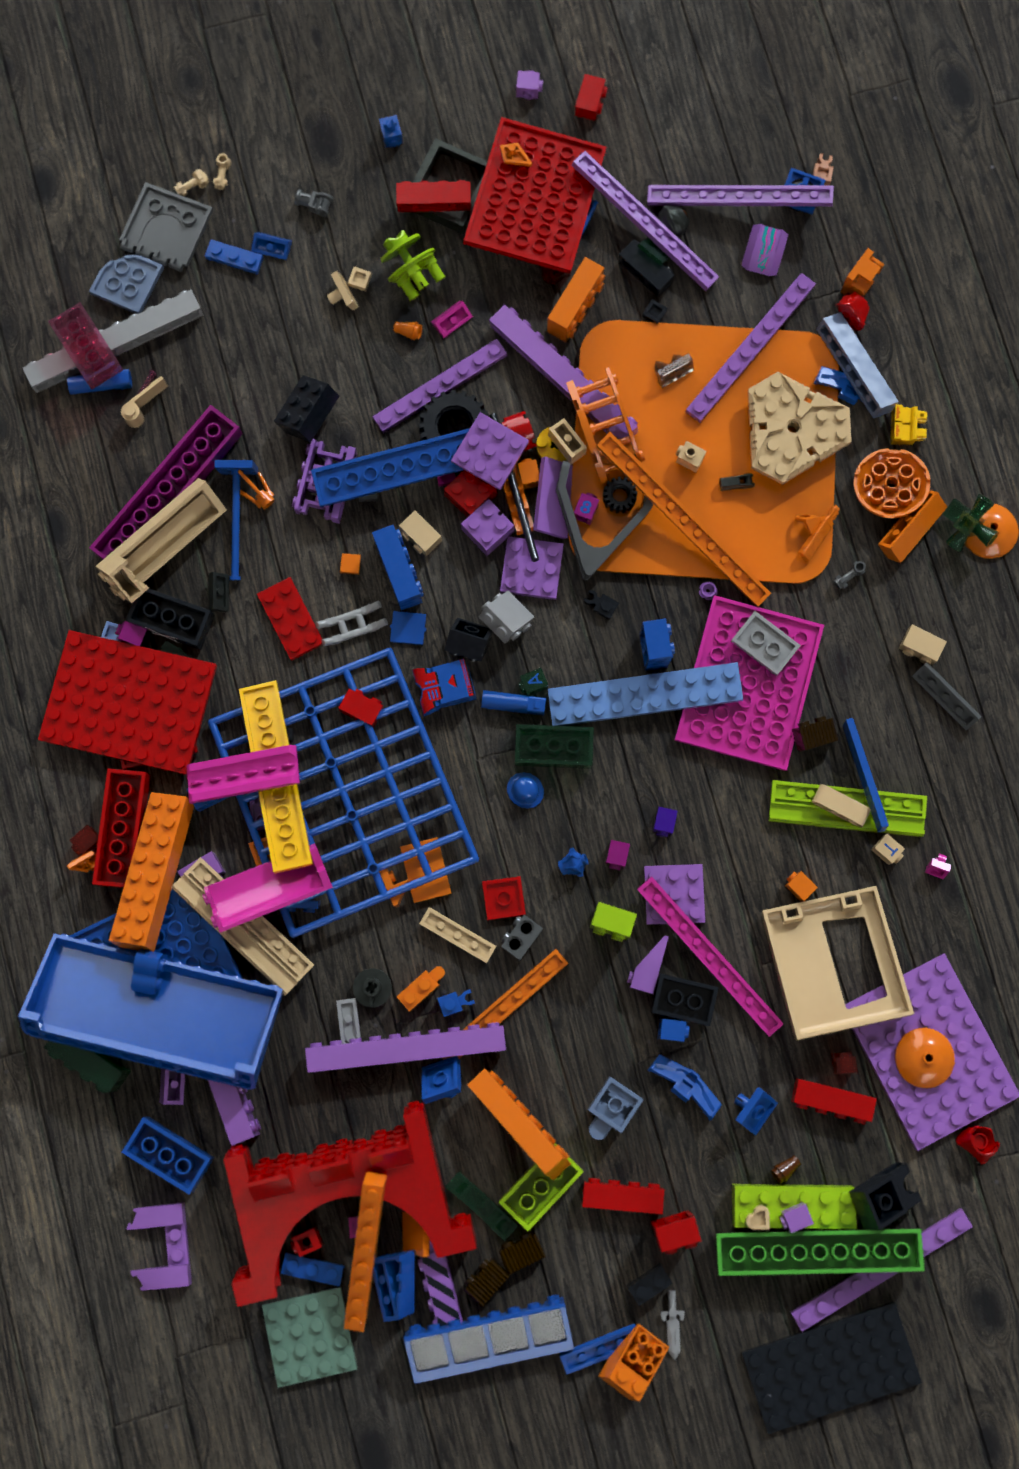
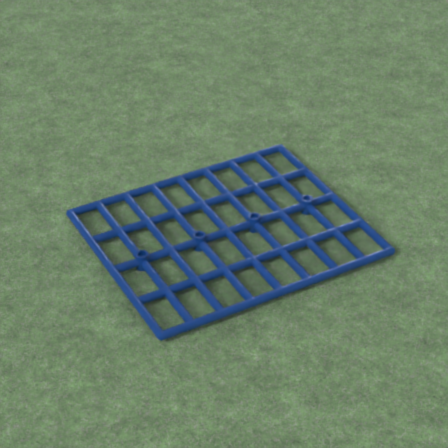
M386 648L279 691L281 699L299 692L305 706L303 712L285 719L286 726L308 718L316 734L315 737L295 744L297 752L319 743L326 759L325 763L300 772V781L330 770L337 786L336 789L301 802L302 810L340 795L347 811L346 815L312 829H309L304 816L309 845L315 843L313 836L350 822L358 841L320 856L322 862H328L361 848L368 864L366 869L332 882L333 888L280 908L290 937L295 938L479 861V856L392 648ZM388 657L395 675L359 690L366 695L398 682L405 700L382 709L376 720L408 707L416 726L379 741L373 727L359 719L323 733L317 718L318 713L340 705L345 695L314 707L306 689L343 674L348 688L356 691L357 687L350 671ZM242 706L208 720L209 728L221 758L229 757L227 750L249 742L246 734L224 743L217 724L242 715ZM364 725L371 744L334 758L326 740ZM419 733L427 752L389 767L382 748ZM375 751L382 770L344 785L338 771V765ZM430 759L437 778L400 793L392 774ZM385 777L392 796L357 811L354 810L347 792ZM441 785L448 804L410 819L403 800ZM252 792L246 795H236L261 863L269 862L267 856L270 854L269 847L264 848L257 830L264 826V820L262 818L254 821L247 802L259 798L258 792ZM396 803L403 823L365 838L359 818ZM451 811L459 831L421 846L413 826ZM407 830L414 849L381 863H375L369 844ZM463 838L470 857L432 872L425 852ZM417 856L425 876L387 891L380 871ZM369 875L373 876L379 895L341 910L334 890ZM327 894L334 913L295 929L288 909Z

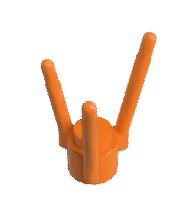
M238 470L242 478L257 493L256 499L241 489L240 494L253 502L259 509L261 507L267 509L275 499L260 472L257 473L266 492L264 490L260 491L241 470Z

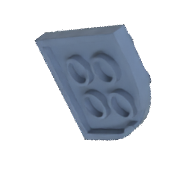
M125 255L123 258L115 261L111 260L99 271L89 292L93 296L139 314L143 311L164 267L162 264L142 256Z

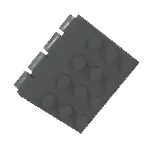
M145 182L119 239L121 242L120 249L132 254L135 251V255L148 259L152 257V261L167 266L169 263V268L182 272L183 268H188L213 213V208Z

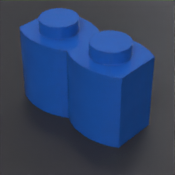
M144 949L138 950L133 965L132 991L154 995L157 990L161 989L163 978H160V975L164 971L166 963L163 960L162 953Z

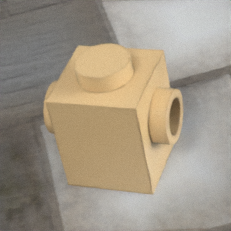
M686 441L684 446H679L675 454L678 456L676 463L696 473L707 451Z

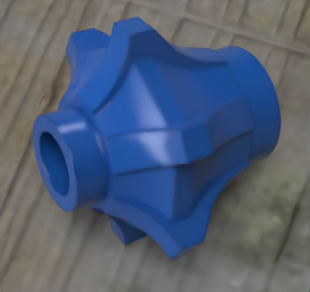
M570 848L563 860L558 861L559 869L563 875H577L578 877L584 876L585 866L589 864L587 856L578 853L574 848Z

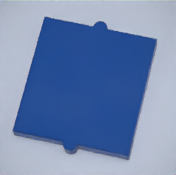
M393 611L392 624L390 625V642L423 645L424 633L427 631L425 628L426 614Z

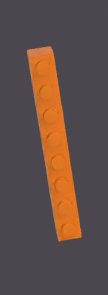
M366 1172L363 1182L344 1329L364 1332L368 1317L387 1175Z

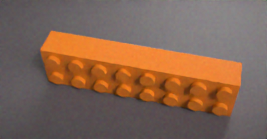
M154 792L150 794L109 941L117 947L155 951L171 887L175 879L194 810V804H190L186 796Z

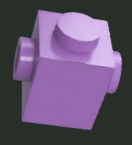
M531 70L518 71L516 97H524L528 100L538 99V92H542L543 87L540 73Z

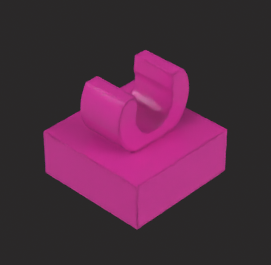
M939 854L938 858H933L927 865L925 873L944 879L951 869V865L945 863L947 856Z

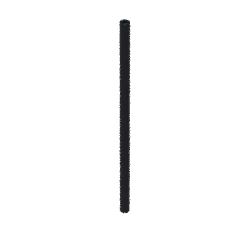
M496 413L489 415L491 419L499 423ZM512 470L508 477L509 485L532 562L539 561L538 553Z

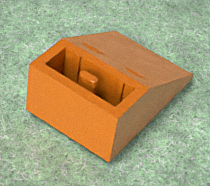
M637 1324L608 1358L598 1377L627 1399L640 1402L669 1346L643 1326Z

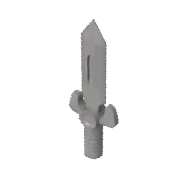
M668 1290V1311H661V1318L665 1322L666 1316L669 1315V1320L667 1321L668 1352L675 1361L681 1351L680 1327L676 1316L678 1314L679 1319L683 1321L685 1312L683 1310H676V1291Z

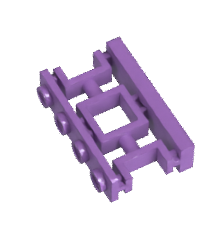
M313 439L306 448V455L308 456L307 460L303 461L301 472H303L302 479L298 480L297 490L299 491L297 497L294 496L292 507L296 514L302 513L303 515H307L309 507L325 510V520H332V522L340 524L345 501L334 504L332 513H330L331 505L320 507L317 495L315 501L304 500L307 485L309 492L317 493L311 470L312 466L313 469L323 466L313 465L316 450L318 457L326 458L324 466L331 465L333 460L344 461L345 455V461L357 458V450L355 447L348 446L346 448L341 446L340 454L323 451L324 442H317L316 439Z

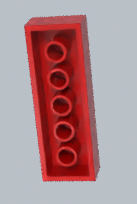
M107 768L93 885L124 889L147 808L151 777L147 772Z

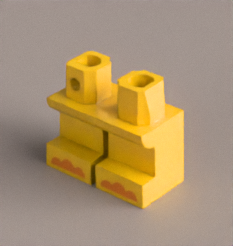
M897 404L891 412L890 444L913 445L915 441H924L927 437V430L917 428V423H926L927 412L918 410V406L908 408Z

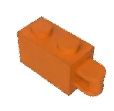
M440 966L435 967L430 973L425 970L397 998L411 1012L440 986L437 982L444 977L445 970Z

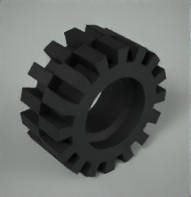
M621 477L617 479L612 478L611 482L608 481L604 487L603 502H605L606 508H610L611 512L614 510L617 514L621 511L625 513L626 510L630 511L631 507L635 505L637 499L636 486L631 481H627L628 478L626 477L624 479H621ZM616 489L626 491L627 498L624 501L619 502L613 498V492Z

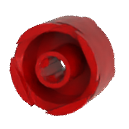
M522 411L503 418L501 424L529 440L524 450L526 451L537 447V444L532 443L535 436L529 419H524L526 412Z

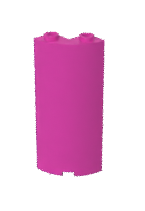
M316 844L309 845L313 865L275 874L272 863L269 861L204 887L205 893L202 896L205 904H210L213 916L210 919L214 928L218 927L221 933L333 888Z

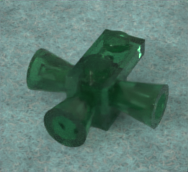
M978 494L971 510L959 500L953 499L943 515L955 523L953 527L957 531L946 540V543L954 550L962 552L967 538L976 535L986 547H989L995 541L999 532L983 525L986 520L982 516L995 504L984 495Z

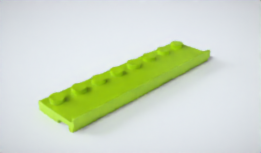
M772 780L769 822L878 833L871 812L861 828L812 803L820 785ZM828 786L869 807L863 789ZM878 791L889 824L885 831L879 833L924 837L927 796Z

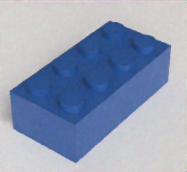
M390 525L372 532L401 611L422 603L423 589L420 582L415 581L417 579L416 571L413 564L408 563L411 562L406 546L402 547L404 542L400 530H395L394 525Z
M149 1116L142 1118L121 1152L187 1194L195 1191L215 1158Z

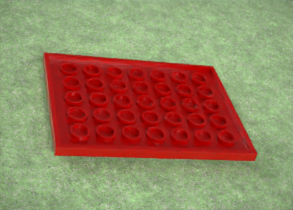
M501 117L463 244L571 274L595 187L572 166V163L586 151L594 160L602 165L606 146ZM518 143L532 162V166L504 164L500 145Z
M69 630L38 740L187 775V765L192 762L217 664Z

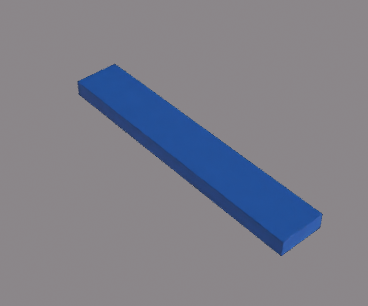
M846 719L842 725L869 808L871 809L877 832H883L889 824L854 719Z

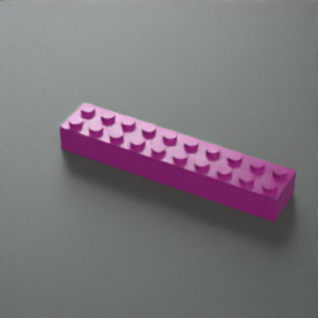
M210 405L89 547L91 551L103 560L198 478L205 480L215 468V460H222L243 435L240 427Z

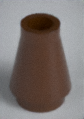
M793 1155L791 1158L774 1165L771 1174L778 1183L787 1182L796 1169L801 1166V1163Z

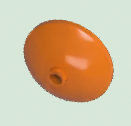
M985 503L974 507L967 513L962 522L961 534L965 545L972 553L982 558L994 559L1004 556L1015 546L1019 529L1015 517L1009 510L998 504ZM991 525H995L996 530L991 529Z
M917 1028L907 1032L899 1040L895 1050V1064L903 1079L911 1085L919 1088H933L941 1085L949 1078L954 1068L955 1055L951 1043L942 1033L931 1028ZM927 1054L931 1056V1061L929 1062L925 1059Z

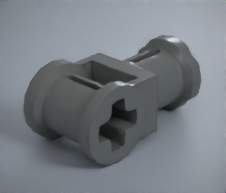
M299 189L294 203L295 206L308 207L309 212H313L318 216L328 217V209L334 198L324 192L318 193L313 191L311 195Z

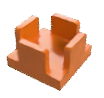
M867 248L846 277L840 292L843 294L856 292L865 296L874 283V277L880 274L884 267V263L873 257L874 252Z

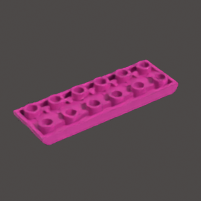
M287 745L188 764L189 803L193 804L300 784L297 746Z

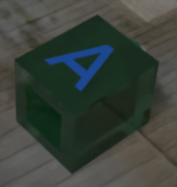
M542 668L521 675V682H518L521 692H525L527 696L548 689L549 686Z

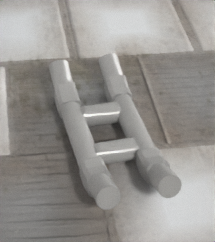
M380 601L336 617L317 621V629L338 624L341 634L322 639V645L339 644L388 625L386 618H383L366 626L363 615L381 608ZM356 618L359 628L348 632L345 621Z

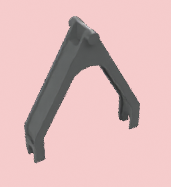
M563 461L557 482L556 494L579 565L581 578L589 580L649 513L653 503L645 496L642 509L609 545L604 547L590 546L581 537L566 489L570 462Z

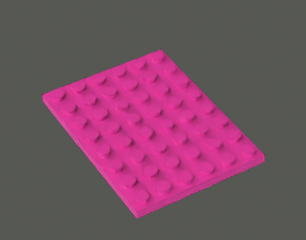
M714 595L694 668L738 662L743 701L683 709L674 741L787 771L795 741L792 729L798 727L824 625ZM754 611L801 645L777 676L731 642Z

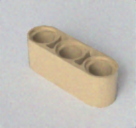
M820 784L812 800V803L861 828L871 812L869 807L823 784Z

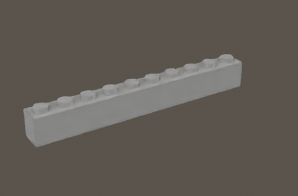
M185 290L180 292L178 296L167 298L161 304L150 306L145 311L133 314L122 322H115L105 330H98L88 338L84 337L75 344L66 345L60 351L49 353L38 361H32L23 367V370L31 387L38 393L66 380L67 377L75 376L203 316V312L192 290Z

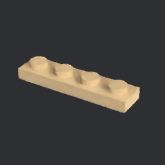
M430 907L419 923L485 963L488 962L497 947Z

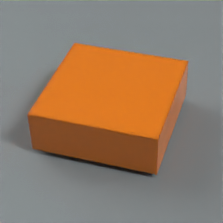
M342 553L340 573L359 575L361 555Z

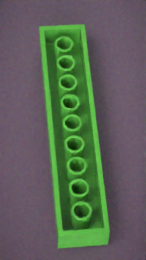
M921 1229L795 1231L793 1233H715L718 1276L925 1271Z

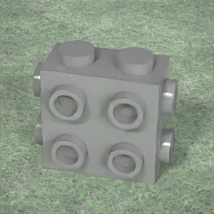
M509 591L502 595L500 593L497 594L492 602L487 601L481 609L483 611L479 615V618L504 643L511 639L513 641L521 635V631L525 633L532 626L530 622L534 618Z

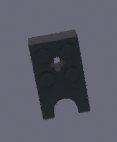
M896 1162L849 1191L864 1229L880 1231L921 1201L918 1191H907L904 1188V1178L910 1173L907 1162Z

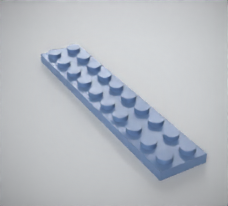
M738 662L548 689L553 727L743 701Z

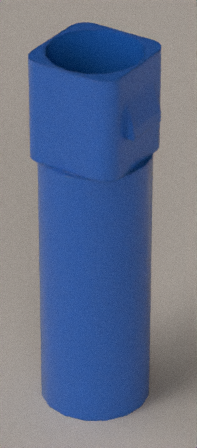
M129 369L67 377L68 390L71 395L133 388Z
M483 690L481 708L544 716L546 698Z

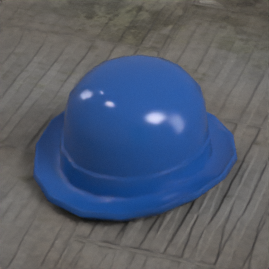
M522 772L510 778L507 784V793L514 804L521 808L529 809L541 803L544 797V788L536 776L531 773Z

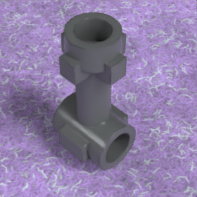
M862 561L854 562L849 572L842 577L840 575L835 577L833 581L835 587L838 590L845 589L848 586L847 582L854 576H862L865 573L866 564Z

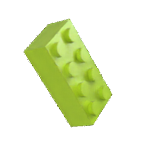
M570 1157L568 1161L571 1164L554 1181L534 1162L499 1200V1203L527 1231L534 1226L584 1172Z

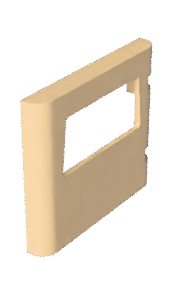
M877 886L762 910L765 932L796 1041L914 1015ZM854 896L855 903L846 905L845 898ZM795 909L796 916L787 918L786 911ZM864 918L887 996L847 1009L822 923L826 921Z

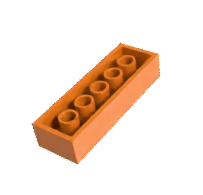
M484 1068L467 1084L468 1087L539 1168L554 1181L571 1164L568 1161L570 1156L558 1144L554 1145L557 1141L545 1129L541 1130L543 1125L532 1114L528 1115L530 1111L519 1100L515 1101L517 1096L506 1085L502 1086L504 1084L503 1080L493 1070L488 1072Z

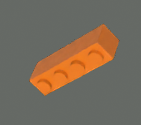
M930 490L924 504L912 514L900 517L878 543L888 559L901 563L946 510L947 505L939 493Z

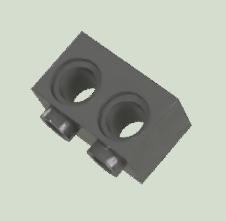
M523 915L522 918L518 916L512 924L515 928L511 933L506 932L501 939L503 943L501 947L518 960L523 958L543 930L541 926L526 915ZM524 923L532 926V931L529 934L521 932L520 928ZM512 939L519 940L520 948L512 950L509 947V942Z

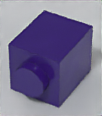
M664 807L657 808L653 831L657 832L656 835L668 837V835L673 834L677 810Z

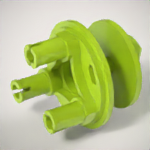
M401 230L397 238H388L384 241L383 245L388 252L380 260L384 263L400 255L405 264L388 277V281L396 282L399 288L403 289L409 301L419 296V293L410 282L411 278L419 291L429 285L421 273L423 269H428L436 283L446 276L436 263L434 248H430L414 258L411 257L407 249L418 241L421 236L419 233L408 237L405 231Z

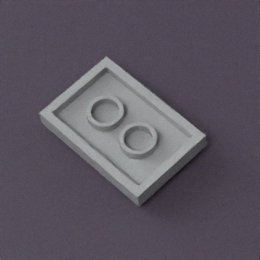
M756 611L752 613L731 640L733 644L775 676L780 673L801 646Z

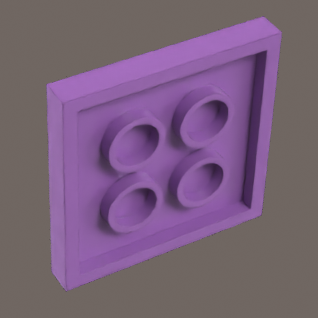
M480 412L451 459V462L501 490L527 447L529 440Z
M508 536L500 593L509 591L514 595L556 600L564 544L534 540L539 561L532 562L526 539Z
M702 864L644 866V882L652 876L693 923H705ZM645 899L646 925L667 924Z

